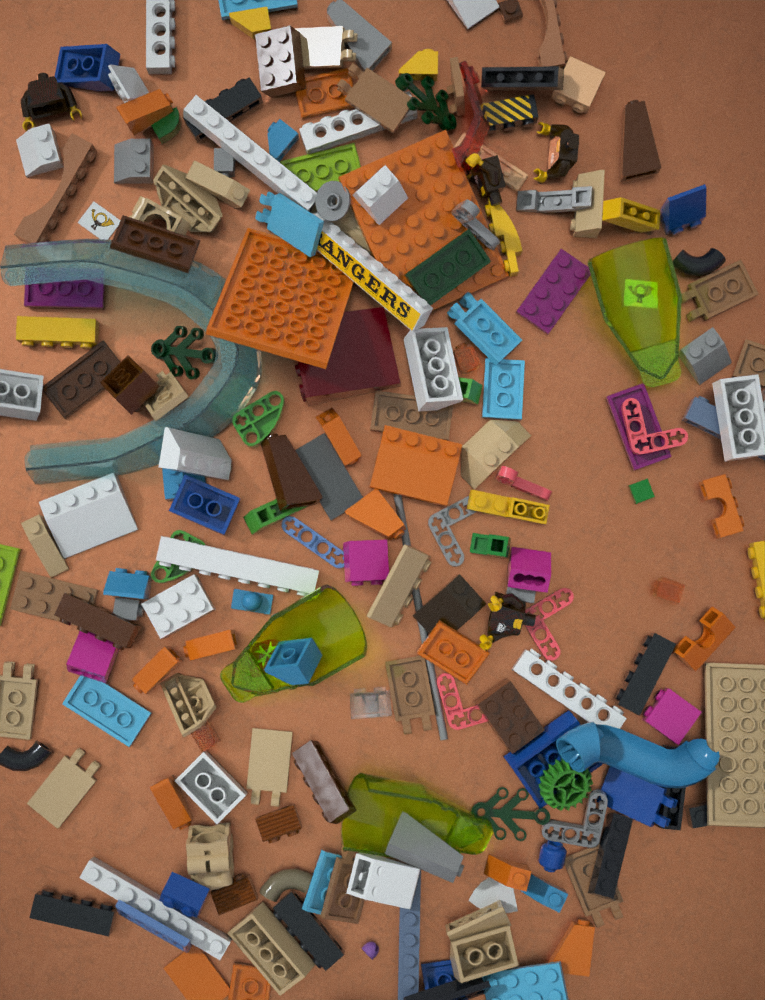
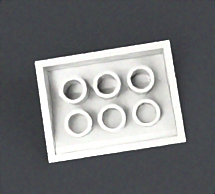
M115 473L108 474L39 502L45 520L64 559L138 530L118 475Z

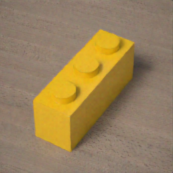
M620 197L603 201L602 221L640 233L659 230L660 210Z

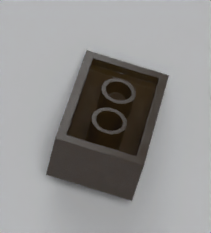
M458 574L425 603L413 617L429 634L439 620L457 631L481 610L486 603L466 580Z

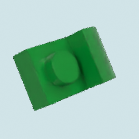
M177 107L173 109V112L151 125L161 144L173 139L181 129L182 120Z
M473 533L470 553L508 558L511 538Z

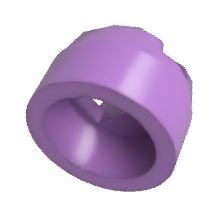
M372 941L367 942L361 948L372 960L379 953L378 945Z

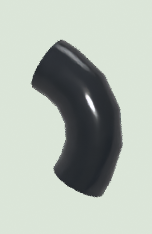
M711 248L705 255L699 257L692 256L685 250H682L670 265L685 275L702 276L714 272L724 264L726 259L715 248Z
M35 741L25 751H16L7 746L0 753V765L12 771H29L39 767L51 755L52 750L39 741Z

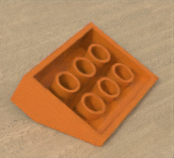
M385 425L369 488L447 507L462 444Z

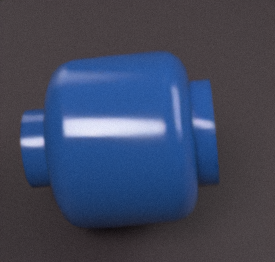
M549 840L547 843L542 844L538 861L544 867V870L555 872L563 868L567 851L561 842Z

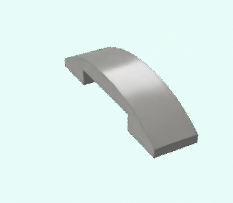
M573 187L572 190L538 192L537 190L518 191L516 210L546 213L589 208L592 204L593 187Z

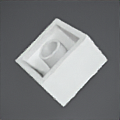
M50 123L31 128L16 139L26 177L64 167L56 135Z
M386 165L352 195L378 225L408 199L399 180Z

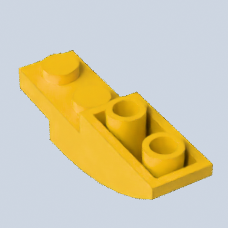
M488 198L487 205H484L486 217L490 216L491 224H488V228L499 240H502L500 241L501 253H505L506 260H503L505 272H509V277L517 276L519 270L516 256H521L523 251L519 236L504 209L500 205L491 206Z
M470 490L467 510L546 525L550 505Z

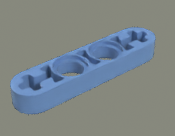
M288 516L283 519L282 529L285 533L333 567H344V563L336 565V560L332 556L330 560L326 558L331 553L332 548H334L336 551L333 553L337 556L342 554V559L344 560V552L297 518ZM292 520H294V525L298 529L300 528V525L304 527L299 531L297 537L294 536V534L296 533L295 530H286L287 521L291 522ZM309 531L312 533V540L310 542L302 541L301 535L303 532ZM322 542L327 543L329 546L325 554H321L317 550V546Z

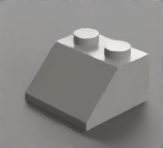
M128 139L114 145V184H153L154 145L151 139Z
M713 327L677 352V355L699 385L732 363L724 341Z

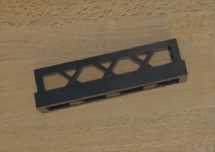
M482 977L463 983L454 980L406 996L403 1000H469L486 994L491 986L489 981L484 982Z

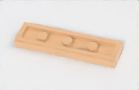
M465 132L454 146L455 152L466 159L474 153L478 154L481 160L498 155ZM498 155L505 185L518 192L528 178V174Z

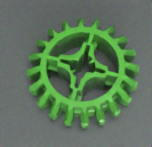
M555 759L554 765L548 764L549 769L543 770L544 776L539 777L541 783L538 784L540 795L544 798L545 803L553 809L557 808L560 811L563 808L569 811L570 806L576 808L577 803L583 804L582 799L588 798L587 792L592 791L590 785L593 784L592 775L588 768L584 772H577L563 759L561 762ZM575 773L578 774V780H575ZM554 788L557 790L556 794H553Z

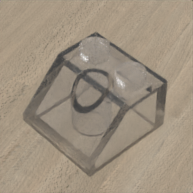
M375 687L372 692H366V688L354 689V693H350L351 719L392 716L390 690H386V687Z

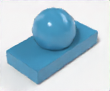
M234 589L231 609L271 615L274 595Z

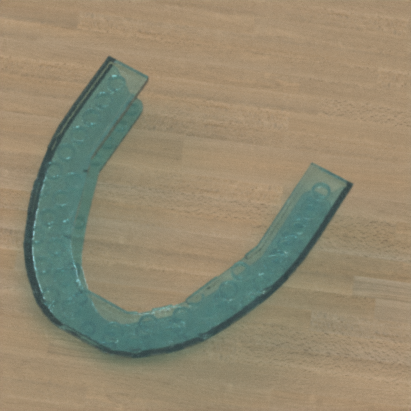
M76 239L5 246L0 269L2 280L9 286L86 279L167 302L180 309L205 332L226 282V279L214 270L194 260L188 274L150 260L111 249L112 240ZM210 336L216 347L215 362L196 390L179 406L170 410L155 421L154 419L118 437L30 445V451L25 456L26 472L35 484L96 479L111 473H115L118 476L159 464L165 427L208 437L215 436L232 422L233 416L246 406L257 389L262 374L261 350Z

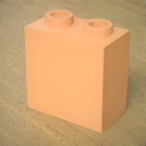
M570 56L564 68L563 90H554L552 98L561 105L567 104L578 113L584 112L587 114L606 72Z

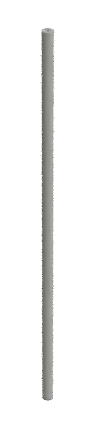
M393 494L397 515L406 527L404 535L401 536L403 546L411 545L402 496ZM419 588L417 590L414 589L412 592L416 612L423 606ZM418 622L421 642L423 644L428 637V632ZM425 659L440 740H446L448 735L437 686L435 667L433 663Z

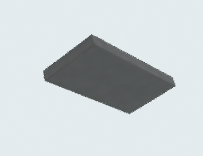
M325 433L295 450L320 491L323 499L319 502L331 521L344 514V511L363 498Z

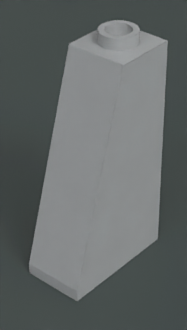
M343 0L330 3L327 8V19L331 26H343L345 31L354 30V33L358 34L357 42H344V46L346 49L353 50L352 53H356L355 63L363 72L366 68L373 71L392 50V42Z
M402 811L385 854L453 883L456 876H461L464 868L461 862L464 856Z

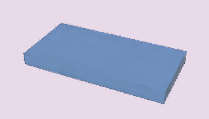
M118 900L115 907L119 915L185 953L189 952L192 947L190 939L121 900Z

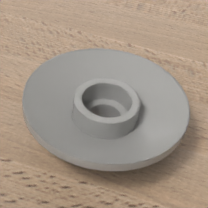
M326 182L319 188L316 194L315 205L317 212L325 220H340L349 210L350 193L346 187L344 190L341 182Z

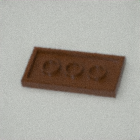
M123 215L110 248L189 274L200 240Z
M103 340L46 383L42 390L63 418L67 419L105 390L100 382L120 361Z

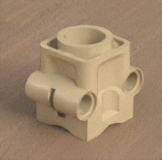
M142 196L139 197L133 208L132 216H129L146 223L156 219L163 220L167 223V230L186 235L191 225L181 216Z
M230 822L219 823L214 826H189L186 851L187 871L191 880L209 888V890L231 885L233 883L234 862Z

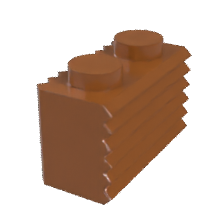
M295 804L266 813L255 819L262 841H268L269 844L279 841V836L285 834L288 837L294 836L302 828Z
M244 874L233 877L231 885L210 892L218 915L258 899L250 875L244 876Z

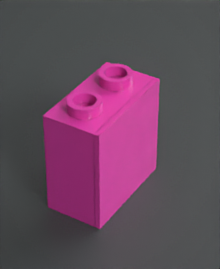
M387 540L343 542L345 582H351L352 586L364 585L363 581H371V585L383 584V581L386 580L389 574Z
M512 547L508 563L507 587L548 593L551 578V552Z
M79 631L66 664L68 672L106 683L119 649L113 647V642L109 640L103 642L96 639V634L92 632L86 634Z
M660 689L654 697L656 699L652 706L649 705L642 714L644 718L642 720L674 744L679 745L702 712L671 689Z

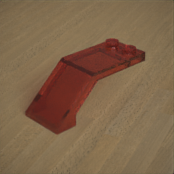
M467 61L459 63L475 116L462 145L452 148V152L458 169L461 172H465V175L468 176L472 167L467 164L466 159L474 153H479L490 129V123L477 83H480L478 73L473 65L469 66Z

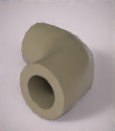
M299 869L281 870L270 876L259 892L265 898L277 902L280 895L288 889H296L305 894L310 886L313 875Z

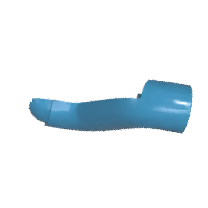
M594 722L579 725L564 733L556 741V747L562 759L569 763L570 767L577 772H584L594 763H604L646 782L665 788H684L704 780L716 770L715 766L719 762L720 757L719 751H712L705 739L685 741L678 748L672 750L622 729L608 725H597Z

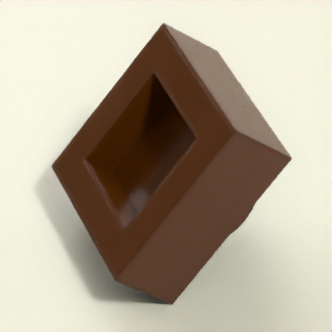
M505 0L498 3L504 23L523 17L518 0Z

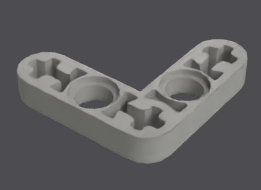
M467 199L459 203L452 210V215L464 227L470 229L472 234L486 247L495 250L500 244L499 239L475 218L480 213V209L472 201Z
M469 496L433 514L428 520V526L447 563L452 567L460 566L463 563L464 554L449 526L477 512L466 509L465 511L468 514L464 515L463 509L459 506L461 503L463 507L468 505ZM457 508L460 511L459 518H450L449 510ZM435 517L437 520H442L440 523L442 530L445 527L448 530L440 533L438 536L435 532H439L437 526H432L433 518ZM443 535L451 537L452 543L449 546L441 544L440 538ZM456 545L457 549H453L456 555L460 554L459 563L451 562L452 554L450 551L446 554L445 550Z
M600 789L593 790L590 793L583 825L549 820L547 824L541 826L543 837L550 841L588 848L597 846L600 841L608 804L606 793ZM598 796H601L602 800L599 801L598 804L599 809H596V803L594 799H597ZM597 814L600 816V820L592 823L589 821V816ZM550 826L554 827L555 830L552 831L551 834H549L548 830H546L549 829ZM573 829L576 831V835L573 838H568L565 836V832ZM580 831H582V835H583V836H581V840H579V838H580ZM593 834L594 838L588 841L587 837Z

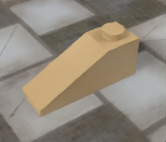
M193 161L185 179L233 208L242 207L250 192V189L197 161Z
M37 515L22 522L21 525L49 576L52 578L69 570L45 517Z

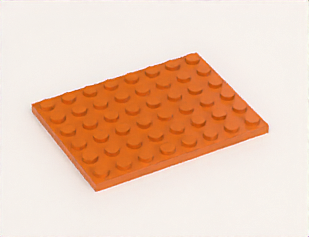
M446 130L338 177L344 190L346 187L350 193V207L373 258L381 262L386 269L395 274L399 280L406 286H409L414 292L415 290L404 275L467 230L452 215V210L459 203L467 199L476 204L480 209ZM386 165L399 180L408 199L378 225L352 195ZM480 209V213L475 218L489 230ZM476 238L491 262L431 305L433 310L463 297L467 292L472 293L509 276L508 272H505V266L497 247L495 250H491Z
M247 228L207 326L206 335L326 369L354 282L317 250L315 256L309 257L278 236Z

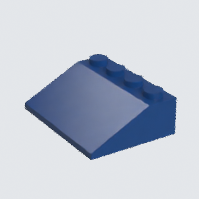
M569 710L544 727L545 731L515 753L509 752L503 756L539 808L547 805L539 792L538 784L541 783L539 777L544 776L543 770L549 769L548 764L554 765L555 759L559 762L562 760L556 747L557 739L567 731L581 725ZM594 763L588 770L592 773L604 763ZM575 773V780H578V774ZM554 788L553 794H556L557 790Z

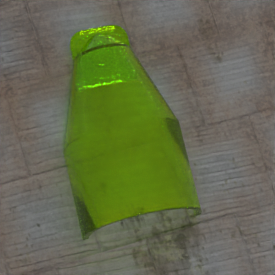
M658 237L637 241L608 250L589 259L587 263L603 319L640 371L643 383L648 387H656L676 381L681 375L678 358L682 294L666 238Z
M326 584L272 615L236 660L223 668L220 673V679L232 698L240 703L256 696L277 693L281 690H293L307 685L314 686L366 656L367 641L358 617L344 596L334 587ZM313 638L322 654L308 684L290 685L266 673L264 670L278 642Z
M361 772L354 777L347 792L357 811L341 821V843L343 850L391 857L386 855L385 852L402 811L410 815L459 853L471 855L482 853L493 835L490 821L476 818L474 813L418 782Z

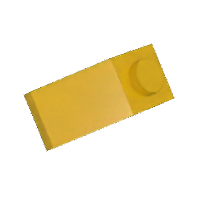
M267 7L229 13L231 24L255 39V34L271 30Z
M432 49L418 51L399 69V76L403 73H408L412 76L413 80L422 81L426 76H429L434 81H437L438 51Z

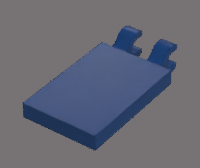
M611 766L601 788L606 793L608 799L607 807L649 827H653L654 823L664 828L665 826L668 827L671 819L658 814L661 804L669 808H676L678 802L677 799L665 795L667 788L651 784ZM598 796L597 802L599 803V801L602 800L601 796Z

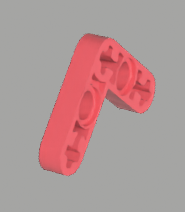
M628 398L622 403L623 420L630 449L634 454L644 455L680 447L687 442L688 434L682 428L647 435L639 401L634 398ZM628 402H631V405L636 407L633 409V415L638 414V417H633L630 420L627 417L631 416V412L626 410ZM637 421L640 424L641 428L638 432H633L630 429L631 422ZM676 432L679 435H683L680 442L678 440H671V445H668L669 439L666 434H669V438L674 437ZM656 436H661L664 439L662 447H657L654 444ZM647 438H650L651 450H649V446L643 447L642 451L639 448H635L638 441L643 444L648 442Z
M500 467L495 480L539 499L549 500L552 491L517 477L518 472L509 467Z
M568 588L557 590L525 610V613L533 614L537 612L534 608L538 606L539 612L543 615L542 618H540V615L536 616L534 627L524 626L543 657L547 660H556L560 656L561 650L543 620L572 603L574 595ZM562 591L564 594L568 593V602L564 600L558 602L560 607L557 608L556 602L551 597L555 596L556 600L561 597ZM546 601L551 602L553 605L550 613L542 610V604ZM538 629L546 631V638L544 640L536 638L535 632ZM549 638L552 641L548 643L549 646L556 648L554 657L546 655V652H548L546 645L540 646V644L547 642Z
M442 673L438 676V690L448 724L452 729L460 730L487 722L483 714L478 721L471 719L470 714L472 710H479L476 705L463 709L452 675ZM446 676L447 679H451V683L448 684L449 689L454 688L455 692H449L443 696L442 691H446L444 685H440V682L443 681L442 677ZM448 696L456 697L457 704L454 707L446 705L445 701ZM467 711L469 724H466V720L461 721L460 726L451 723L455 715L462 718L465 717L463 712Z

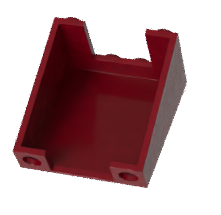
M384 307L344 312L326 369L298 361V364L295 365L297 377L301 376L303 384H299L303 402H307L308 406L373 393L375 390L382 391L401 387Z

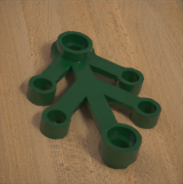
M408 73L401 74L395 80V84L400 90L407 91L409 89L416 96L407 102V106L411 111H426L421 116L425 124H439L440 128L446 131L456 128V118L453 114L449 113L446 103L449 95L445 90H440L434 97L432 90L434 80L431 77L426 76L421 81L426 95L412 83L413 78Z
M176 326L174 332L165 340L159 339L152 344V354L156 358L164 360L174 377H181L184 368L188 379L199 378V369L193 368L186 357L200 358L206 364L215 363L219 357L218 352L214 348H204L202 351L187 349L195 340H201L204 337V331L201 328H193L187 336L188 331L185 326ZM186 337L177 347H171L178 338ZM170 354L175 355L177 357L182 367L180 365H175Z
M499 787L496 790V794L486 803L478 802L471 810L473 819L480 823L485 822L498 840L505 839L506 831L504 828L499 827L491 817L501 818L514 833V837L518 841H524L527 834L511 818L531 819L540 825L547 824L550 820V813L545 808H538L535 811L512 810L521 801L528 798L529 793L525 788H519L516 795L501 809H492L501 799H506L509 795L505 787ZM501 789L506 791V795L503 797L499 796ZM520 791L526 792V796L524 798L519 797ZM480 808L485 810V814L482 816L477 813ZM540 812L545 813V817L543 819L538 818V814ZM498 830L504 831V835L502 837L497 836L496 833ZM519 831L524 832L523 838L517 837Z

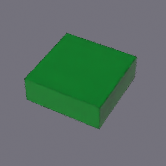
M648 478L628 486L635 504L655 497Z

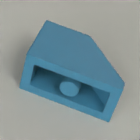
M281 119L277 123L273 122L268 128L269 154L279 162L299 140V136L294 129Z
M533 874L530 876L527 891L521 890V892L559 913L568 896L566 890Z

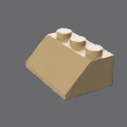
M605 170L578 174L577 179L573 180L572 188L593 187L591 207L574 211V219H571L570 230L573 231V237L597 238L602 229Z
M498 900L446 924L445 927L447 935L452 942L506 925H512L501 901Z
M509 925L450 943L454 977L460 983L519 966Z

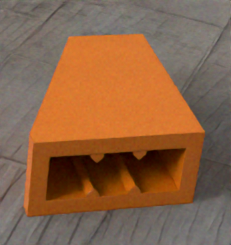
M161 89L121 104L116 108L133 136L173 112L171 107L173 101L168 93L163 94Z
M331 407L316 416V420L344 466L357 462L358 458L362 455L336 411Z
M374 489L344 511L352 521L390 541L399 539L405 533L406 527L377 489Z
M226 630L185 641L186 645L183 646L186 658L189 657L190 661L239 649L234 630Z
M165 646L132 678L135 682L133 684L134 688L139 693L144 692L148 694L183 660L170 646Z
M171 775L155 783L150 789L172 828L179 827L182 830L191 825L190 821L194 817L179 785L175 782L174 775Z
M488 854L483 874L507 887L526 892L532 871L527 864Z
M578 919V922L572 921L549 959L548 963L561 961L563 974L589 977L595 927L590 923V920Z

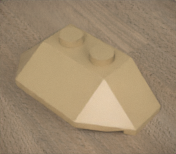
M162 165L153 179L161 206L191 224L188 229L190 232H212L223 217L217 199L185 179L187 173L167 165Z
M490 420L462 446L461 477L475 490L531 435L518 421Z
M176 673L160 683L183 737L204 726L217 708L203 679Z

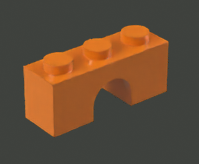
M723 474L699 482L704 501L716 499L723 506L722 515L711 520L716 538L744 531V520L737 512V499L735 496H732L730 490L732 489L730 478Z
M711 607L699 620L703 625L702 636L696 641L685 636L673 650L679 659L695 672L736 628L724 613L714 607Z

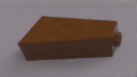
M630 101L623 110L620 182L657 174L661 169L645 101Z
M278 434L268 435L267 439L261 444L279 510L316 505L323 499L322 495L287 436H278Z

